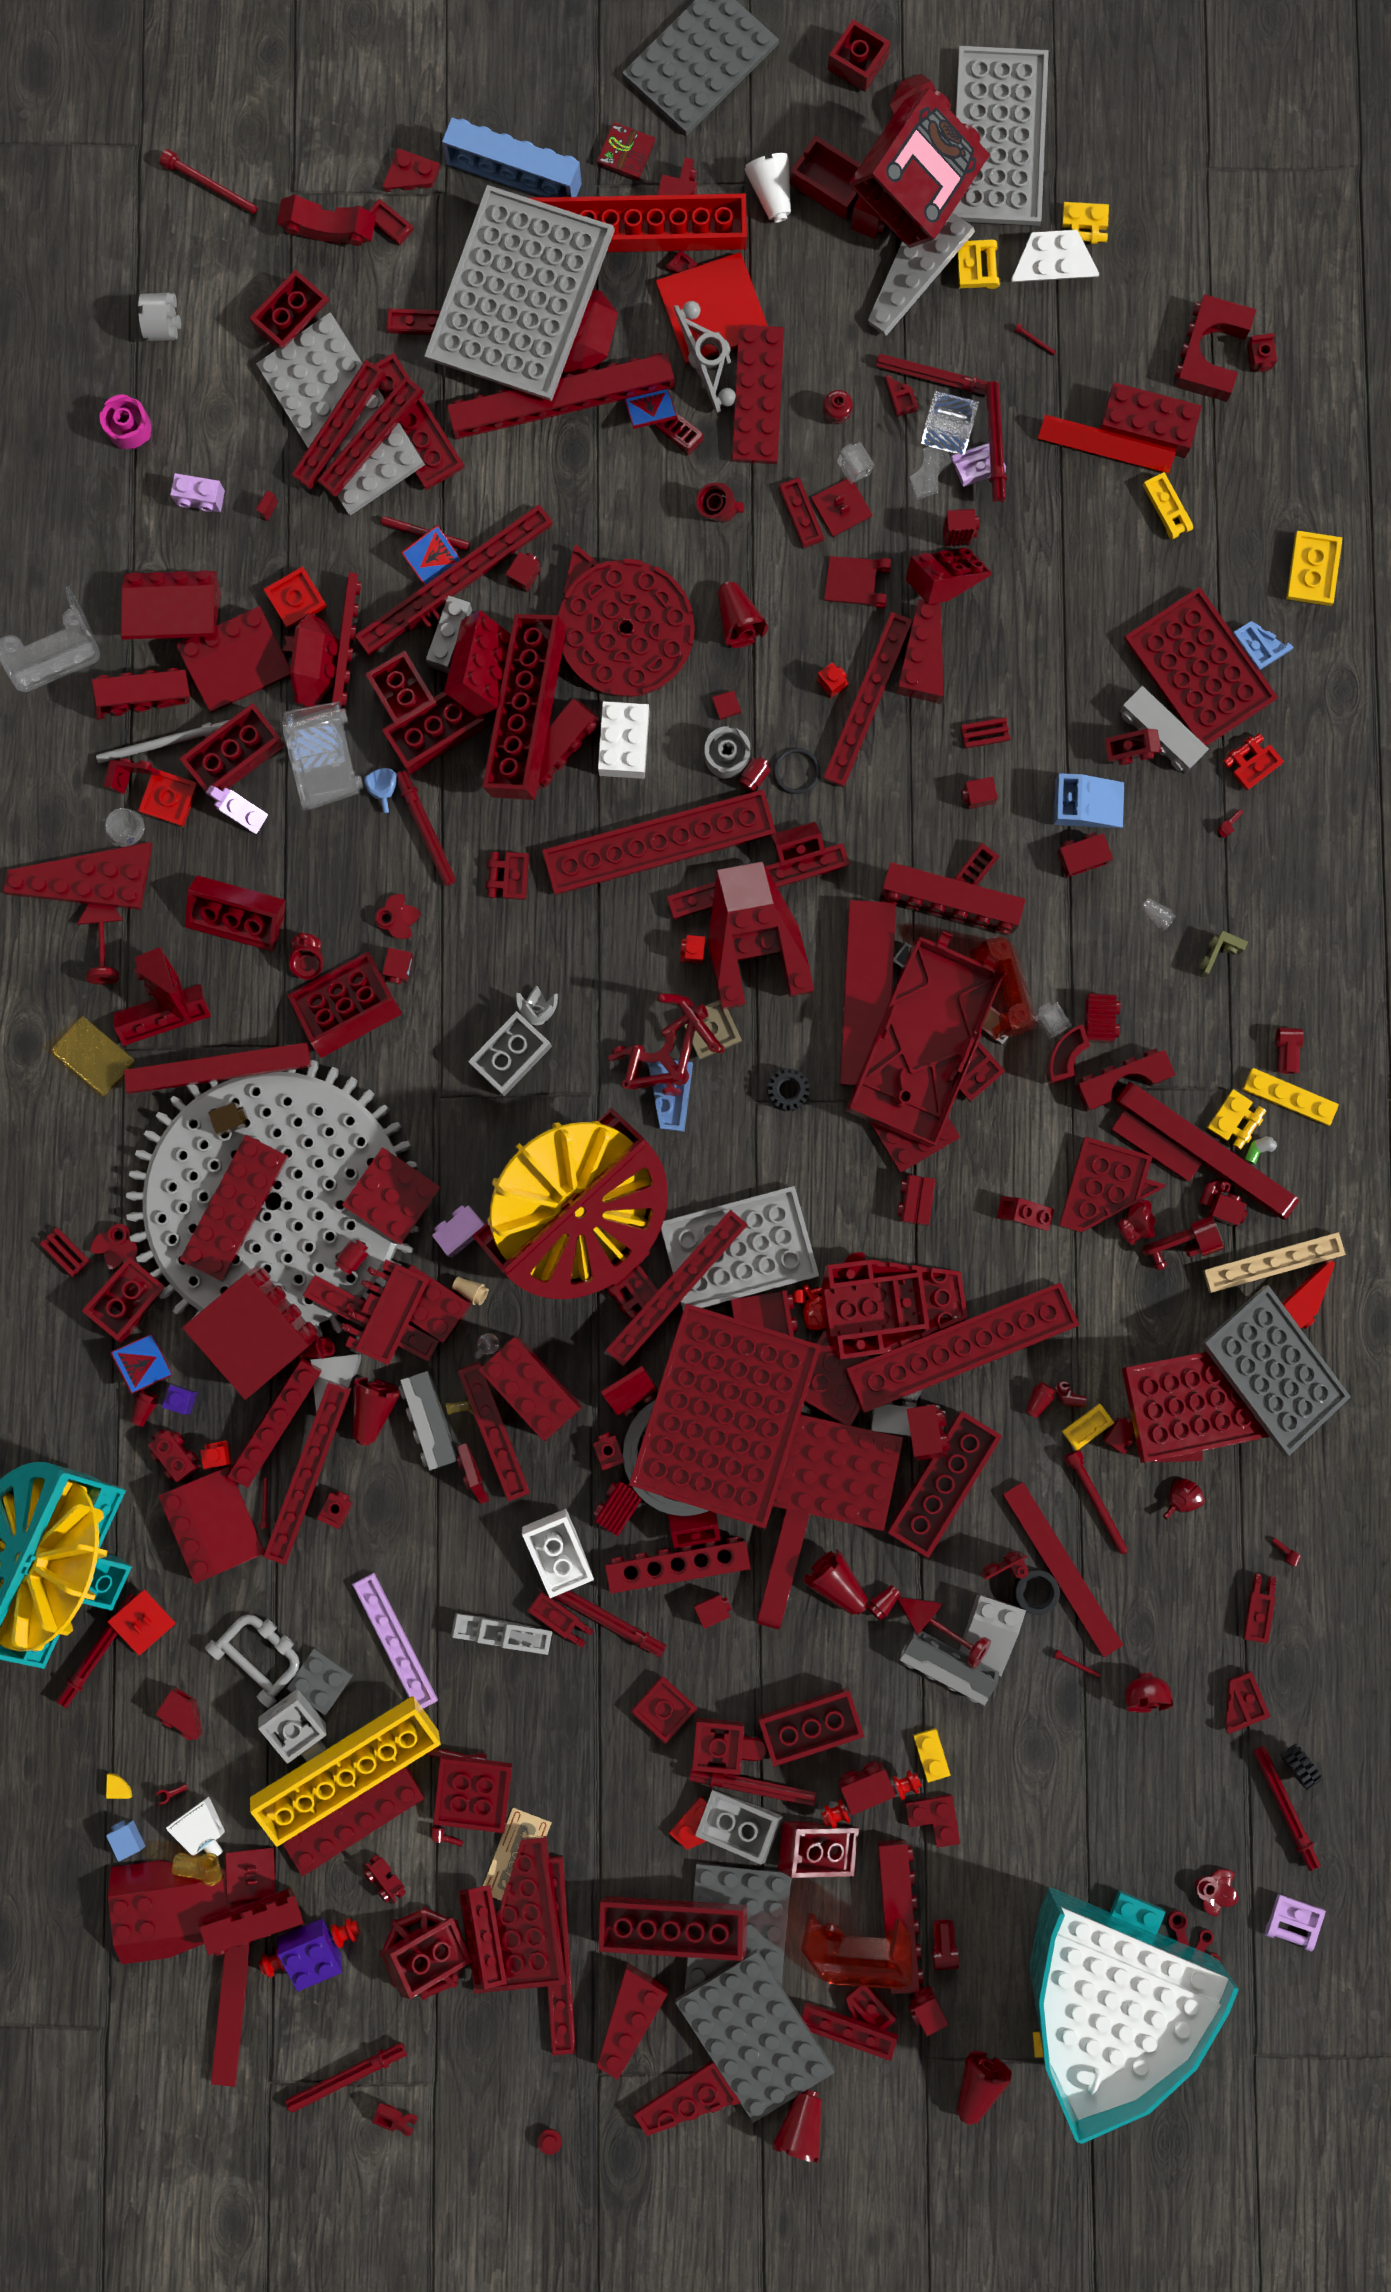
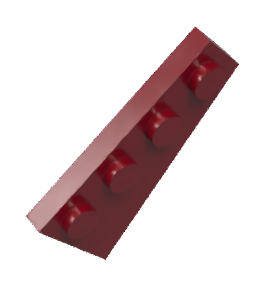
M712 2060L636 2110L634 2117L646 2136L674 2127L683 2121H691L697 2119L700 2115L709 2112L714 2113L722 2110L721 2108L731 2104L734 2106L741 2102Z

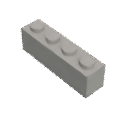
M1143 686L1120 709L1122 718L1127 723L1133 724L1137 729H1158L1162 751L1160 754L1166 755L1171 760L1172 766L1178 771H1183L1186 774L1209 750Z

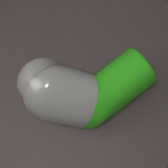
M1267 1136L1253 1141L1245 1161L1255 1165L1260 1153L1265 1151L1272 1152L1276 1149V1141Z

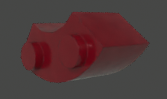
M1084 1025L1073 1028L1054 1045L1046 1066L1048 1085L1070 1079L1075 1075L1074 1064L1076 1057L1090 1047Z

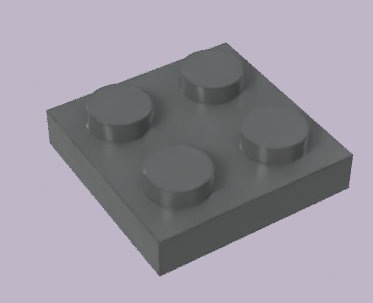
M314 1648L287 1689L291 1692L298 1689L312 1707L326 1716L354 1674L317 1648Z

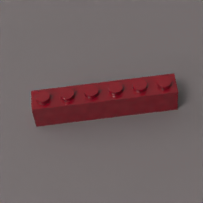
M906 1840L877 1842L889 1990L891 1994L920 1992L919 1984H923L922 1969H918L917 1959H921L920 1944H916L915 1935H919L918 1919L914 1920L913 1910H917L916 1895H912L911 1886H915L914 1871H910L909 1861H913L912 1846H908Z

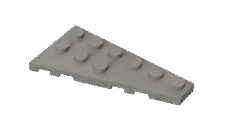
M952 213L935 240L910 249L902 241L869 316V324L887 336L975 232L974 227Z

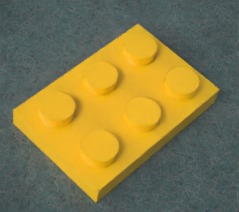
M1303 531L1295 533L1286 599L1327 606L1333 605L1343 537Z

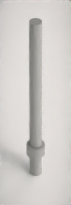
M229 720L215 724L211 722L202 724L200 728L97 754L96 758L98 763H103L203 736L207 738Z

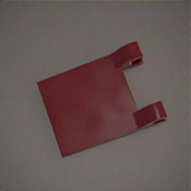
M830 556L824 601L886 608V594H874L877 571L890 573L891 559L880 558L873 560Z

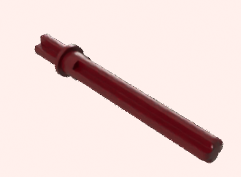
M884 354L878 355L876 362L878 368L970 391V394L974 392L986 396V384L988 381L977 379V376L972 378Z
M989 381L986 384L991 465L989 482L992 483L993 502H1003L1006 499L1005 481H1007V476L1004 471L999 383L997 381Z
M407 770L398 772L396 781L402 792L401 798L405 799L443 884L445 886L452 885L456 882L455 875L417 794L418 788H414Z
M571 1590L554 1596L559 1601L639 1646V1649L642 1647L659 1658L667 1646L650 1636L648 1631L645 1633Z
M129 1594L119 1610L130 1602L135 1595ZM110 1624L103 1631L77 1671L74 1672L70 1679L66 1680L67 1685L56 1700L64 1708L68 1707L78 1691L83 1690L82 1686L117 1636L118 1633Z
M1266 1747L1256 1748L1254 1750L1255 1757L1297 1846L1296 1852L1301 1853L1309 1871L1320 1868L1321 1865L1312 1848L1314 1843L1309 1840L1308 1835L1305 1833Z
M691 1767L689 1781L707 1784L709 1788L716 1786L808 1806H814L816 1802V1793L812 1791L731 1774L692 1771Z
M400 2042L384 2051L380 2049L378 2054L288 2098L285 2101L288 2111L295 2112L383 2067L385 2069L389 2068V2064L407 2056L405 2045Z

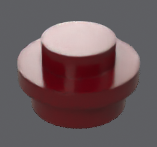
M546 2129L541 2132L538 2137V2147L541 2152L553 2155L560 2150L562 2138L556 2130Z

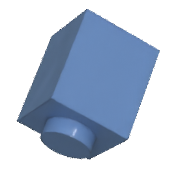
M125 1820L111 1826L113 1831L106 1835L118 1862L145 1847L134 1820L128 1823Z

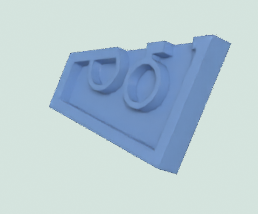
M647 1062L650 1076L669 1073L660 1062ZM688 1062L686 1068L689 1073L688 1082L682 1086L674 1084L675 1088L681 1089V1095H664L662 1090L667 1088L666 1084L653 1086L660 1129L685 1131L693 1068L692 1062Z

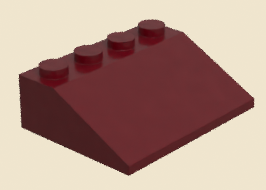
M201 570L191 572H134L125 574L122 585V640L214 637L221 596L217 572Z
M260 606L216 626L214 637H192L177 645L210 713L290 676V666Z
M369 951L287 995L311 1045L320 1058L402 1015L395 998Z
M230 1466L159 1496L194 1584L265 1554L239 1487L235 1481L227 1477L231 1469Z

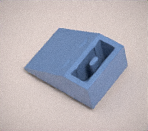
M1059 773L1055 779L1054 825L1123 828L1124 782L1083 774Z

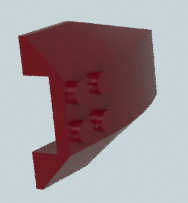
M863 1260L825 1266L821 1294L827 1337L839 1360L887 1353L892 1349L968 1318L960 1271L881 1262L878 1260Z
M164 1860L112 1866L108 1902L113 1946L121 1964L170 1958L204 1944L199 1922L259 1899L227 1902L226 1868L190 1865V1863L181 1862L172 1863Z

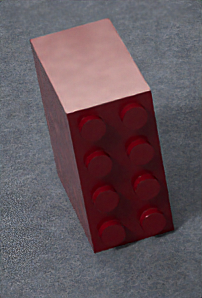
M258 1265L244 1274L182 1327L245 1400L319 1337L315 1326L311 1322L304 1320L301 1316V1310L285 1298L286 1293L279 1286H275L270 1280L271 1276L264 1268H259Z
M514 1337L479 1369L543 1441L551 1438L583 1408L581 1403L522 1338Z

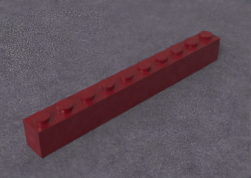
M655 353L645 359L634 358L629 360L628 363L620 365L614 363L599 370L588 369L582 374L564 375L559 380L552 401L516 389L510 391L504 389L489 396L478 395L468 401L457 400L451 405H447L455 439L457 440L605 405L666 388L672 389L675 388L674 375L668 353Z

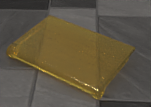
M83 1016L51 1049V1052L102 1096L108 1093L109 1089L124 1074V1070H127L135 1061Z

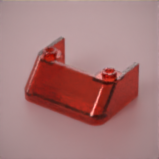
M813 1913L808 1914L801 1951L821 1980L839 1985L909 1989L911 1987L913 1978L911 1937L900 1919H895L894 1928L887 1932L886 1938L844 1935L837 1925L832 1923L820 1925Z

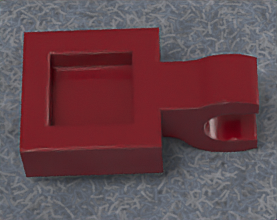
M380 2103L372 2123L392 2132L397 2129L404 2135L411 2136L413 2128L408 2127L406 2123L415 2125L418 2117L414 2114L401 2116L402 2112L398 2111L395 2107Z

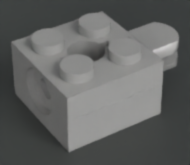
M298 1689L259 1716L258 1729L287 1764L300 1754L306 1761H309L326 1750V1746L321 1741L326 1736V1723Z

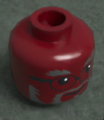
M842 390L831 391L824 399V417L832 424L845 423L852 414L853 401L851 396Z

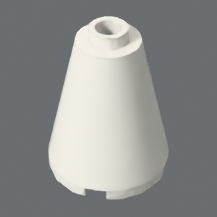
M787 153L772 154L773 158L765 159V156L757 158L746 164L745 173L769 220H774L775 223L785 221L787 215L791 213L789 159Z

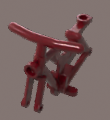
M661 993L657 996L659 1002L675 1003L684 1012L683 1016L661 1030V1035L666 1038L662 1049L656 1053H647L643 1045L636 1044L629 1048L619 1046L612 1049L613 1054L608 1056L609 1061H615L630 1055L625 1080L622 1082L623 1088L636 1090L666 1084L667 1088L662 1090L663 1094L678 1096L682 1094V1091L679 1088H675L674 1084L682 1086L688 1082L689 1073L686 1068L695 1030L711 1052L721 1054L724 1052L725 1047L721 1045L702 1020L708 1017V1011L703 1004L694 1008V1003L685 996ZM687 1024L677 1065L669 1054L674 1049L677 1040L676 1031ZM643 1061L649 1063L660 1062L669 1072L639 1078Z

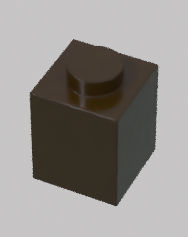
M235 1102L208 1112L215 1133L219 1136L247 1126L245 1122L248 1119L247 1113L243 1106L240 1107Z

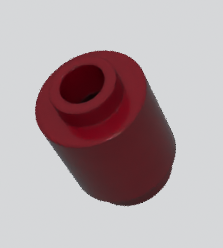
M760 756L757 759L752 757L740 774L739 784L751 792H754L756 788L759 789L771 771L768 767L769 762Z
M358 1239L355 1242L350 1240L336 1257L338 1260L334 1264L350 1275L352 1271L355 1272L369 1255L366 1252L368 1247Z

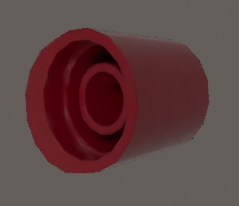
M709 483L700 489L696 498V506L700 514L720 523L730 521L736 511L743 513L745 509L742 502H736L733 491L724 483Z

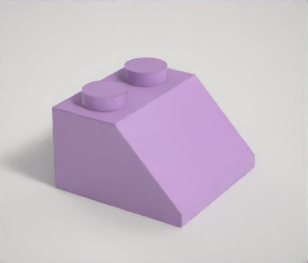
M463 1205L452 1213L454 1217L446 1223L444 1220L434 1228L436 1233L432 1236L447 1256L451 1258L474 1240L472 1236L485 1225L469 1205L465 1208Z

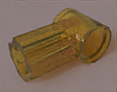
M179 1852L174 1857L173 1875L201 1879L208 1886L215 1885L222 1879L223 1874L216 1854L207 1853L202 1856H193Z

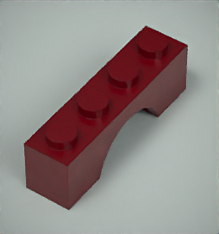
M1157 1048L1145 1052V1057L1136 1060V1057L1122 1062L1124 1066L1115 1069L1114 1065L1101 1070L1102 1075L1095 1078L1093 1074L1081 1078V1083L1075 1087L1085 1111L1088 1112L1111 1101L1112 1089L1120 1078L1134 1076L1152 1086L1175 1076L1176 1074L1165 1049L1159 1052Z

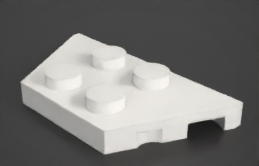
M1078 230L1032 232L1011 278V282L1098 277L1099 272Z

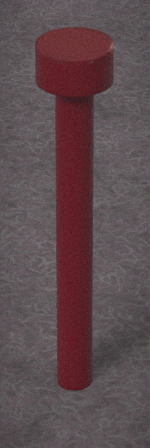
M1017 324L1014 329L1016 333H1022L1046 351L1055 355V350L1022 328L1023 325Z
M263 1478L262 1523H260L259 1528H269V1523H267L268 1478Z
M1058 1649L1055 1651L1054 1659L1059 1660L1060 1658L1100 1678V1673L1062 1655V1651Z

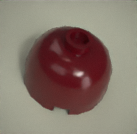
M1153 1673L1138 1674L1139 1678L1132 1680L1126 1687L1125 1706L1129 1712L1148 1713L1151 1712V1709L1159 1708V1711H1163L1173 1707L1170 1687L1163 1679L1153 1677Z

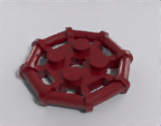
M423 1907L421 1910L403 1918L394 1919L391 1922L392 1927L384 1947L380 1950V1957L383 1958L382 1951L396 1943L399 1934L403 1938H407L429 1928L428 1921L437 1924L448 1919V1917L431 1911L428 1907ZM454 1919V1922H455V1924H456V1927H457V1929H458V1931H459V1933H460V1936H461V1938H462V1940H463V1942H464V1939H463L462 1934H461V1932H460V1929H459V1927H458V1921H457L456 1919ZM421 1921L422 1928H417L410 1933L408 1932L407 1926ZM385 1963V1966H386V1968H387V1971H388L389 1976H390L391 1981H392V1984H391V1985L395 1988L396 1985H395V1983H394V1981H393V1978H392V1976H391V1974H390V1972H389V1969H388V1967H387V1965H386V1963ZM463 1968L417 1996L421 1997L422 2000H427L429 1996L451 1987L455 1988L458 1985L457 1981Z

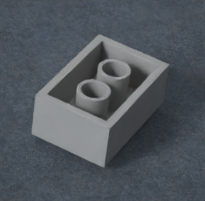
M516 1011L468 1062L494 1088L505 1096L546 1054L552 1045Z

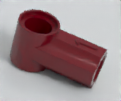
M1277 1028L1275 1038L1276 1047L1278 1048L1277 1073H1299L1300 1049L1303 1046L1304 1040L1303 1029Z
M947 1919L933 1921L934 1948H932L934 1970L959 1969L958 1950L955 1947L954 1921Z

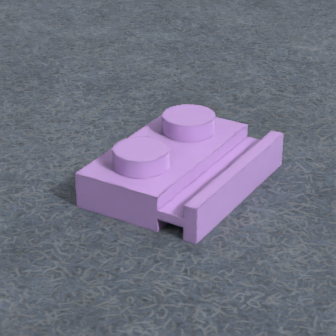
M989 443L964 451L963 454L952 455V463L955 465V470L963 487L991 477Z

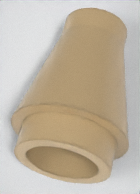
M459 1276L452 1285V1289L456 1290L473 1305H482L489 1291L485 1284L463 1279Z

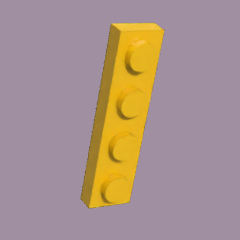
M1255 1068L1250 1070L1242 1089L1326 1126L1331 1125L1339 1106L1335 1102Z

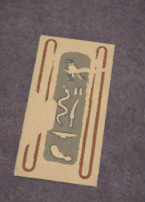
M512 1808L505 1832L501 1837L483 1885H491L493 1898L502 1901L506 1885L511 1876L514 1860L518 1854L520 1841L523 1838L547 1836L552 1822Z

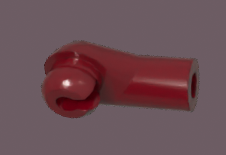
M1222 1178L1208 1182L1205 1185L1199 1204L1211 1207L1215 1195L1227 1193L1230 1190V1182Z
M1061 1381L1057 1384L1055 1388L1056 1395L1064 1405L1086 1407V1396L1074 1395L1069 1387L1070 1384L1066 1381Z

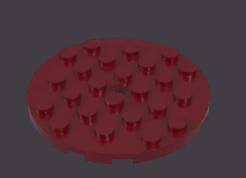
M623 559L611 562L606 561L588 569L570 586L564 596L558 614L567 627L562 654L568 666L585 684L601 693L612 696L636 697L662 688L683 668L693 645L694 618L692 607L684 590L667 572L641 560ZM627 622L632 625L633 629L631 633L624 634L620 632V625Z

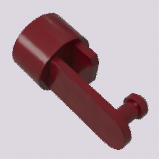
M1209 1216L1190 1223L1191 1228L1147 1244L1142 1248V1252L1144 1255L1152 1256L1153 1266L1156 1270H1162L1166 1267L1167 1263L1163 1260L1160 1251L1195 1238L1196 1243L1184 1248L1188 1257L1199 1253L1202 1256H1206L1224 1249V1243L1214 1218Z

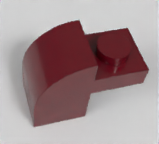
M685 157L680 178L662 175L658 195L697 194V182H695L697 169H694V159Z

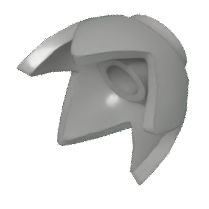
M535 986L526 1001L520 993H516L519 1011L532 1025L544 1024L556 1009L558 994H554L546 1002L538 986Z

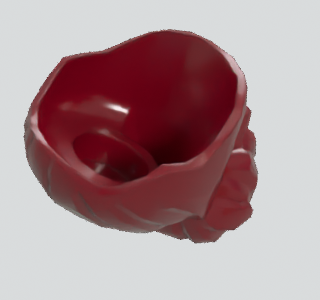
M299 933L291 941L293 951L288 961L289 968L300 979H313L322 971L324 964L323 955L320 951L321 941L315 935Z
M1148 1200L1138 1201L1129 1209L1126 1219H1121L1118 1222L1119 1232L1131 1245H1134L1140 1237L1152 1238L1155 1236L1154 1226L1156 1219L1152 1214V1203Z

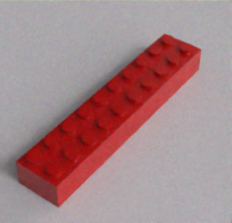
M746 194L530 198L613 225L615 231L607 252L746 250Z

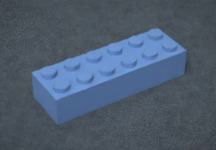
M451 118L442 141L447 165L539 197H577L582 183L580 162L574 157L556 154L549 148L542 149L536 147L531 142L513 139L505 133H495L485 126L478 127L472 125L465 119Z

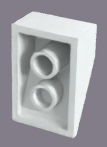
M566 1509L523 1526V1538L550 1598L594 1580L576 1530Z

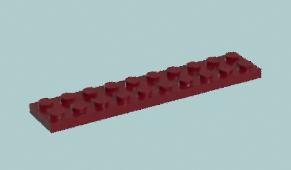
M763 789L542 851L554 894L559 895L772 836L771 834L776 833Z
M1060 1282L845 1370L863 1413H866L1080 1325Z

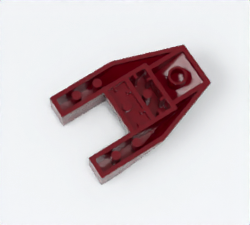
M758 862L717 870L708 947L720 1009L743 1007L746 1004L737 961L780 953L788 997L811 994L814 991L799 926L764 863Z

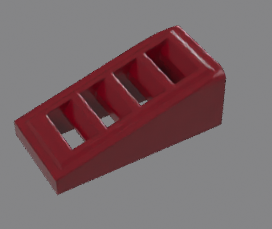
M678 414L677 419H674L668 427L664 426L667 421L655 425L658 430L688 456L704 440V434ZM679 424L680 427L673 433L671 430ZM683 429H685L686 432L681 437H679L678 435L682 432ZM689 435L693 436L688 442L684 441Z
M981 842L954 879L969 883L961 877L965 873L974 880L973 885H978L1000 856ZM982 851L991 858L990 862L982 858L979 852ZM975 858L986 866L984 870L973 862ZM969 865L980 873L978 877L967 870Z

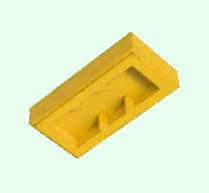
M1098 1404L1065 1428L1062 1433L1077 1451L1114 1424V1422L1102 1405Z

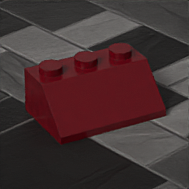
M295 269L249 319L254 330L271 345L284 349L327 304L329 298Z

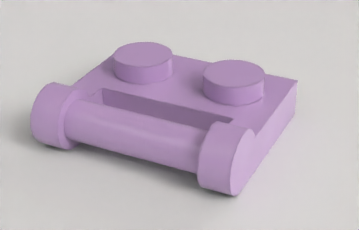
M1277 1894L1270 1920L1265 1928V1936L1271 1938L1275 1936L1304 1946L1305 1950L1313 1951L1326 1911L1299 1900ZM1281 1921L1309 1931L1308 1935L1305 1937L1279 1928V1922Z

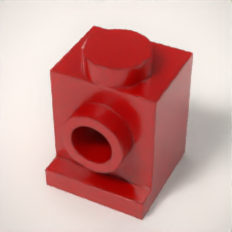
M833 662L818 673L817 682L830 698L849 685L844 670L840 666L836 667Z
M687 935L686 939H682L680 962L703 964L705 937Z
M229 1441L204 1445L205 1450H200L203 1469L232 1464Z

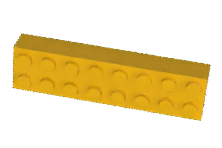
M412 1696L251 1796L250 1812L276 1847L441 1745L439 1731L416 1698Z

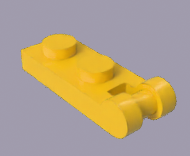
M1165 472L1145 481L1143 487L1165 525L1170 539L1173 540L1179 537V534L1182 532L1187 533L1193 530V524ZM1176 518H1179L1180 524L1175 525L1173 521Z

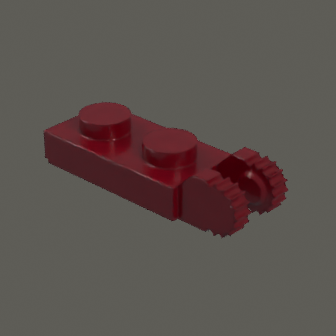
M1255 1573L1252 1582V1592L1250 1591L1243 1639L1268 1644L1276 1596H1274L1276 1577L1269 1576L1266 1588L1267 1594L1260 1593L1262 1576Z
M543 1591L540 1592L528 1609V1612L565 1639H570L582 1648L586 1643L582 1638L571 1632L576 1625L589 1635H592L594 1632L591 1627L579 1620L578 1616L553 1598H550Z

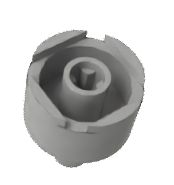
M174 293L140 294L138 306H143L142 313L139 314V323L143 338H147V342L177 339V329H181V319L175 312L177 307L176 295Z
M724 726L715 729L708 736L704 747L706 766L714 775L721 779L740 775L750 760V742L747 736L737 728ZM723 750L731 751V755L723 754Z

